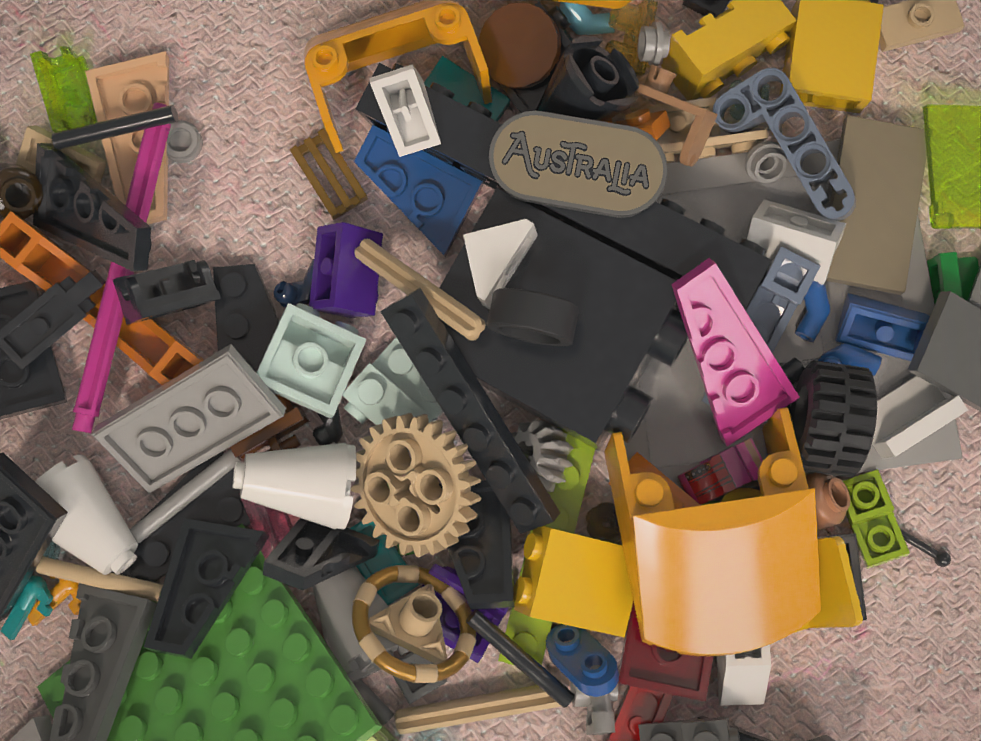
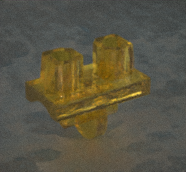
M644 0L637 5L628 3L622 8L611 9L609 27L623 31L625 34L623 43L612 39L606 43L604 49L610 53L616 48L622 53L633 67L636 76L644 75L646 68H650L648 61H640L638 58V37L642 26H651L655 21L658 2L654 0Z

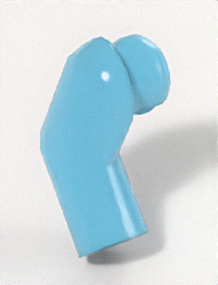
M560 2L559 9L571 22L569 27L577 35L615 33L614 12L593 14L586 5Z

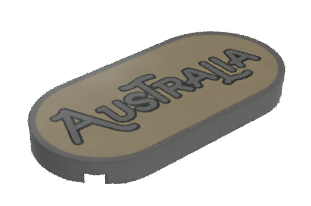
M527 111L509 118L496 131L489 150V162L493 176L510 196L525 202L610 217H632L648 209L661 196L667 179V160L664 151L656 139L647 132L632 126L542 111Z

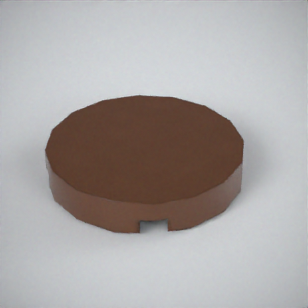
M526 2L509 3L495 10L485 21L478 38V43L488 67L489 76L495 82L513 89L531 88L544 82L551 74L550 71L554 68L555 63L557 64L561 55V35L556 22L543 9Z

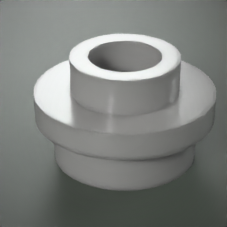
M653 22L651 26H642L640 29L638 58L640 61H648L649 65L658 66L661 58L668 56L670 35L668 31H663L661 22Z
M773 141L757 144L749 151L745 159L747 174L758 182H774L784 174L787 168L785 153L781 146Z

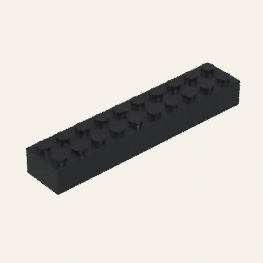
M379 63L372 77L403 68L404 66L395 63L391 69ZM369 81L355 109L371 126L374 125L390 133ZM432 82L430 87L425 86L441 144L423 149V151L483 181L484 185L494 190L498 188L506 192L493 176L489 162V150L492 139L502 124L491 118L493 114L491 111L475 102L470 101L468 106L453 99L455 94L437 83ZM662 198L660 203L655 201L648 209L643 210L641 213L626 218L610 217L525 202L676 281L710 258L716 263L744 309L747 308L772 261L763 256L765 249L760 245L741 238L740 242L737 243L723 236L725 229L722 226L705 218H702L700 223L684 216L686 210L682 206L665 198Z

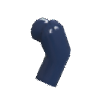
M312 259L304 279L292 283L282 281L274 288V298L284 308H286L288 303L294 306L298 303L309 304L314 259Z

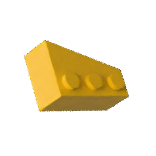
M733 0L727 5L729 9L714 18L711 13L702 17L699 21L702 27L695 32L686 35L681 29L672 34L669 53L666 58H663L661 67L677 74L673 79V83L687 101L697 100L699 97L703 99L711 98L723 88L724 83L722 81L733 74L737 78L741 77L757 64L756 58L766 51L772 55L790 41L791 38L788 34L797 20L781 0Z

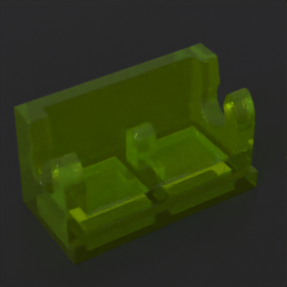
M60 46L62 56L56 58L49 57L47 53L41 50L30 54L50 125L54 133L97 123L85 71L89 70L86 59L83 55L78 56L67 46Z

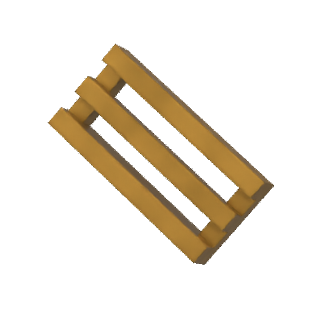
M323 128L317 132V136L312 139L308 137L303 140L304 143L298 147L295 145L289 150L332 219L335 220L368 200V197L340 152H335L328 133ZM322 144L326 146L355 192L356 196L349 199L317 147ZM310 152L341 200L342 204L335 208L303 157Z

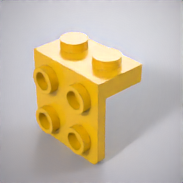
M840 536L817 538L821 611L795 632L808 628L858 626L862 623L863 616L844 540Z

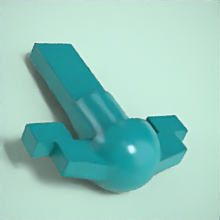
M31 575L0 631L9 640H15L37 600L40 601L37 610L44 616H50L53 608L49 605L53 596L42 577Z

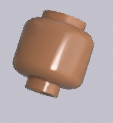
M814 472L805 475L808 488H815L817 531L841 523L850 506L849 492L843 481L830 474Z

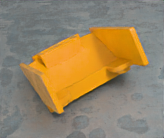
M787 407L777 409L762 428L768 456L760 463L757 471L762 496L675 509L670 487L660 475L653 472L630 474L622 432L612 433L604 454L642 642L651 646L654 644L668 650L677 651V653L684 655L725 656L739 654L768 646L789 636L811 621L821 611L815 488H808Z

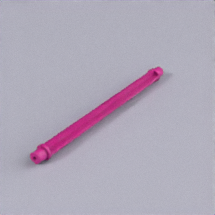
M154 103L152 110L166 107L167 105ZM171 124L145 129L141 140L125 205L146 223ZM113 262L110 264L80 388L73 412L76 414L72 430L92 434L95 418H99L100 408L124 316L113 279L134 274L133 271Z

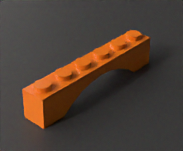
M12 211L0 223V258L43 290L47 291L55 283L62 282L68 276L77 283L91 272L90 269L34 225ZM105 284L89 297L96 306L83 319L94 328ZM123 316L116 346L161 385L166 384L204 361L201 356L155 320L149 319L127 325Z

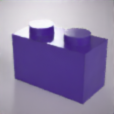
M345 222L317 227L309 306L318 312L346 318L375 316L379 296V274L357 259L354 252L360 246L363 239H370L382 247L383 233Z

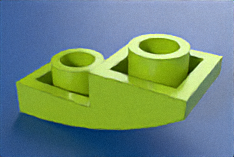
M877 469L844 480L843 483L847 487L850 496V506L846 516L852 532L856 533L857 546L866 568L869 569L908 556L910 554L894 516L895 508L879 470Z

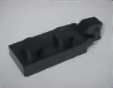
M94 270L77 283L70 276L62 282L55 283L0 330V348L23 370L90 314L89 311L96 304L89 297L106 284V281Z

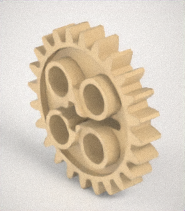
M412 413L394 416L382 420V424L369 428L371 435L359 440L364 450L356 452V461L361 464L359 467H356V477L359 478V484L351 486L350 490L361 494L362 499L357 501L354 507L366 509L367 514L362 520L363 525L374 522L376 525L372 536L377 538L385 534L387 535L386 548L389 549L399 544L401 555L414 551L416 557H421L429 552L431 555H434L459 542L458 537L470 530L466 522L477 517L476 512L469 505L481 501L479 495L471 492V486L480 483L481 480L480 478L469 476L468 472L477 463L475 460L464 461L462 457L468 445L462 444L456 447L453 442L457 432L452 430L442 434L443 421L437 420L429 423L427 414L413 417ZM408 450L411 453L412 459L409 457ZM438 478H439V480H440L441 483H442L443 490H442V488L439 486Z

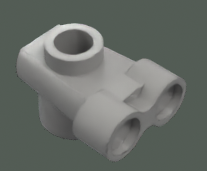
M593 665L590 669H597L600 665ZM570 681V690L575 694L572 700L573 707H587L586 734L605 735L615 733V719L611 701L618 700V684L610 693L604 696L593 697L582 693Z

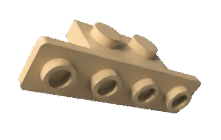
M716 97L686 102L713 112ZM669 104L633 108L632 112L648 108L650 113L662 110L667 111L671 126L657 142L664 151L667 163L675 162L674 155L681 153L696 115ZM714 122L699 159L716 156L715 149L731 147L732 154L749 152L757 143L768 139L767 130L721 136L720 126Z

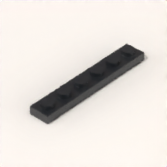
M421 288L416 289L381 310L380 312L463 444L468 445V452L476 461L480 471L520 534L554 522L561 512Z

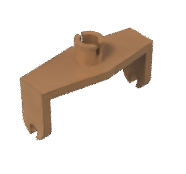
M651 64L644 85L639 83V88L636 92L696 115L680 153V163L692 167L698 161L718 114L668 95L670 86L677 74Z

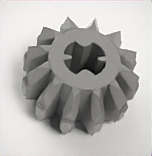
M534 420L532 423L520 422L518 432L511 434L547 492H554L555 483L566 482L563 471L565 468L573 466L567 460V455L574 448L568 442H565L567 434L561 429L551 426V423L542 420Z

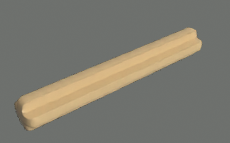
M363 239L360 246L355 249L354 253L357 259L406 295L421 288L438 317L467 339L476 340L485 329L486 323L480 316L372 240Z
M538 685L398 709L395 713V724L398 734L403 735L561 706Z

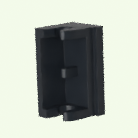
M191 260L181 264L113 279L127 325L204 306L221 299L219 291L216 290L210 268L205 260L197 262Z

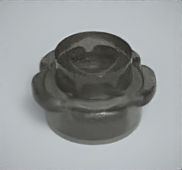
M600 503L589 510L586 515L588 534L594 539L610 543L618 542L621 539L614 503ZM603 522H606V523H608L610 526H609V527H604V526L602 525V523H603Z

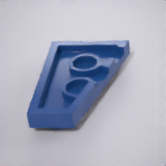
M372 125L354 160L355 164L446 257L484 185L483 181L423 150L399 157L390 133Z

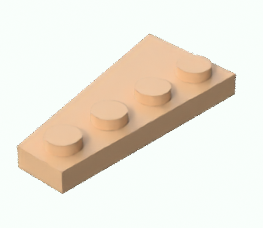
M166 51L85 71L97 123L152 110L154 103L169 106V56ZM144 130L102 139L115 197L124 205L126 204ZM167 142L147 219L148 225L167 220Z

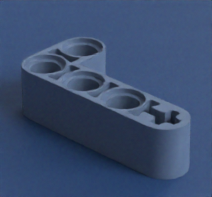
M777 68L763 69L716 99L713 105V113L718 114L715 122L730 135L748 132L763 122H767L813 204L823 217L841 221L853 213L856 207L854 191L783 71ZM771 81L782 83L783 91L777 99L772 101L762 99L761 91L767 83ZM734 104L743 105L745 107L743 118L735 124L726 123L724 114L727 108ZM791 117H799L805 122L802 133L793 138L784 136L782 134L784 122ZM812 153H820L826 157L824 169L815 175L805 173L802 168L804 159ZM834 173L837 174L838 178L829 181L838 195L843 193L848 195L842 200L844 208L836 211L832 206L825 209L824 204L829 201V197L821 185L816 191L812 189V186L826 182Z

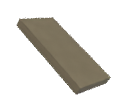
M847 115L844 119L837 163L854 191L856 207L848 218L839 221L846 223V227L834 253L826 281L898 295L905 293L931 130ZM832 188L829 207H834L836 211L843 209L842 200L848 195L846 193L838 195L834 188Z

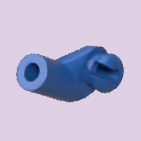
M844 343L822 354L818 361L865 367L875 376L881 365L882 357Z

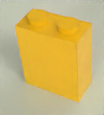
M797 0L791 9V14L797 21L788 34L791 39L786 45L783 72L790 80L805 106L860 114L869 104L873 94L883 4L871 3L870 0ZM781 83L780 95H781V93H782V91H783V84H782V83Z
M546 526L533 529L532 533L527 536L524 544V557L526 559L522 576L517 579L514 585V610L532 618L625 638L633 604V595L623 545Z

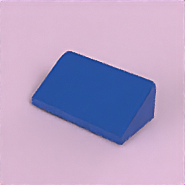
M848 293L844 301L835 340L911 361L930 316L922 312Z

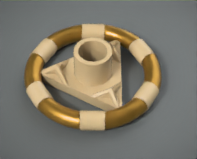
M395 565L372 574L361 584L353 600L352 625L359 645L373 663L399 679L412 683H435L447 679L461 670L469 661L475 646L476 631L466 623V619L472 613V610H470L467 600L459 591L429 574V569L416 565ZM393 582L420 583L425 585L369 618V608L377 591ZM435 591L442 596L454 613H456L460 627V636L453 654L448 659L440 622L442 604L435 596ZM375 634L387 638L391 642L434 664L412 665L395 658L387 652Z

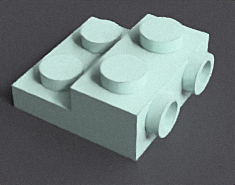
M288 303L256 373L274 394L332 418L367 339L359 336V331L347 323L336 321L333 324L320 318V313L308 305L298 303L294 306Z
M397 338L388 345L372 364L369 363L343 393V397L349 401L344 406V409L361 424L369 419L375 425L382 424L384 419L412 413L413 417L427 414L430 423L436 421L443 413V410Z

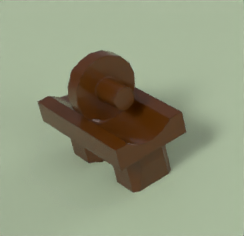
M275 394L286 407L284 416L231 446L230 449L235 458L241 457L244 460L245 454L257 453L267 446H270V449L267 451L293 449L301 446L295 434L284 441L280 439L310 422L305 412L297 407L295 408L290 400Z

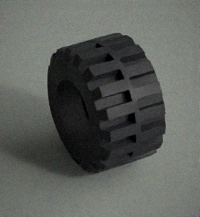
M812 360L807 364L799 377L795 390L800 398L792 402L790 413L804 471L855 477L868 457L876 427L877 391L872 372L865 367Z

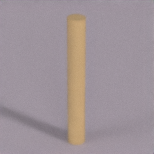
M42 556L36 567V572L39 574L158 602L163 587L162 584L120 574L116 575L112 572L103 575L91 567Z

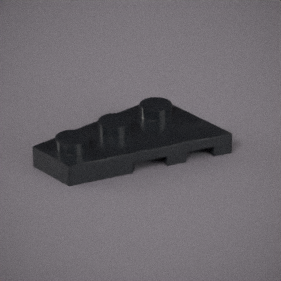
M481 480L480 483L471 486V492L481 497V501L469 505L476 512L477 517L466 522L470 530L459 536V542L447 549L470 610L515 607L511 518L487 480Z

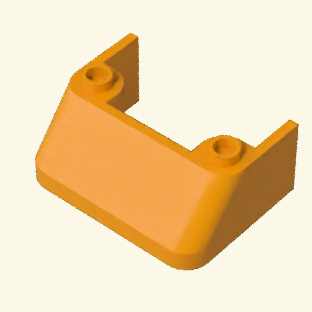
M423 0L316 35L308 41L304 49L305 68L323 124L336 153L344 150L323 87L340 81L347 72L436 43L452 45L462 42L484 104L492 102L488 67L469 15L455 0Z

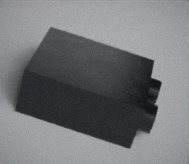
M496 188L472 232L523 219L534 223L538 236L505 288L540 292L559 297L578 306L579 316L573 344L569 346L542 345L511 338L490 330L487 326L490 309L483 306L476 295L465 244L439 288L480 316L485 321L486 326L476 340H469L441 320L481 386L540 419L551 423V425L598 451L601 450L609 434L612 435V433L622 432L624 442L629 444L654 397L636 388L653 357L672 367L688 340L671 285L676 280Z

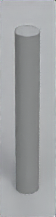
M229 449L134 525L130 531L137 543H141L235 467V462H242L240 457L235 458L233 452Z

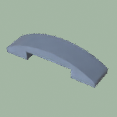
M783 247L779 248L745 309L772 354L798 305H801L821 267ZM705 391L701 401L710 405Z

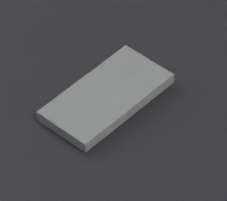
M230 344L95 426L92 435L150 494L283 417L286 407Z

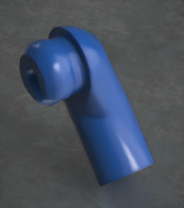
M816 281L812 282L803 299L807 311L795 330L797 336L808 342L815 341L831 310L826 285H821Z

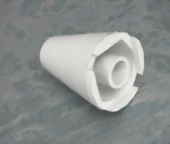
M346 443L245 454L244 462H235L232 488L240 489V498L332 529H345L350 518L354 497L350 496L351 481L356 480V447Z
M79 454L73 456L77 463L69 467L62 461L35 481L68 512L52 541L103 575L111 572L118 575L124 572L137 558L134 552L138 547V543L95 468L86 456Z

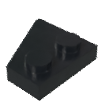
M300 518L264 561L263 575L303 591L374 558L378 554L380 540L347 527L345 529H332Z

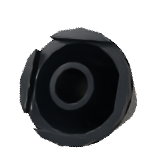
M582 35L573 39L566 47L535 111L606 122L629 109L636 102L638 96L635 97V91L639 88V80L633 67L616 48L609 53L599 46L603 40L594 36Z

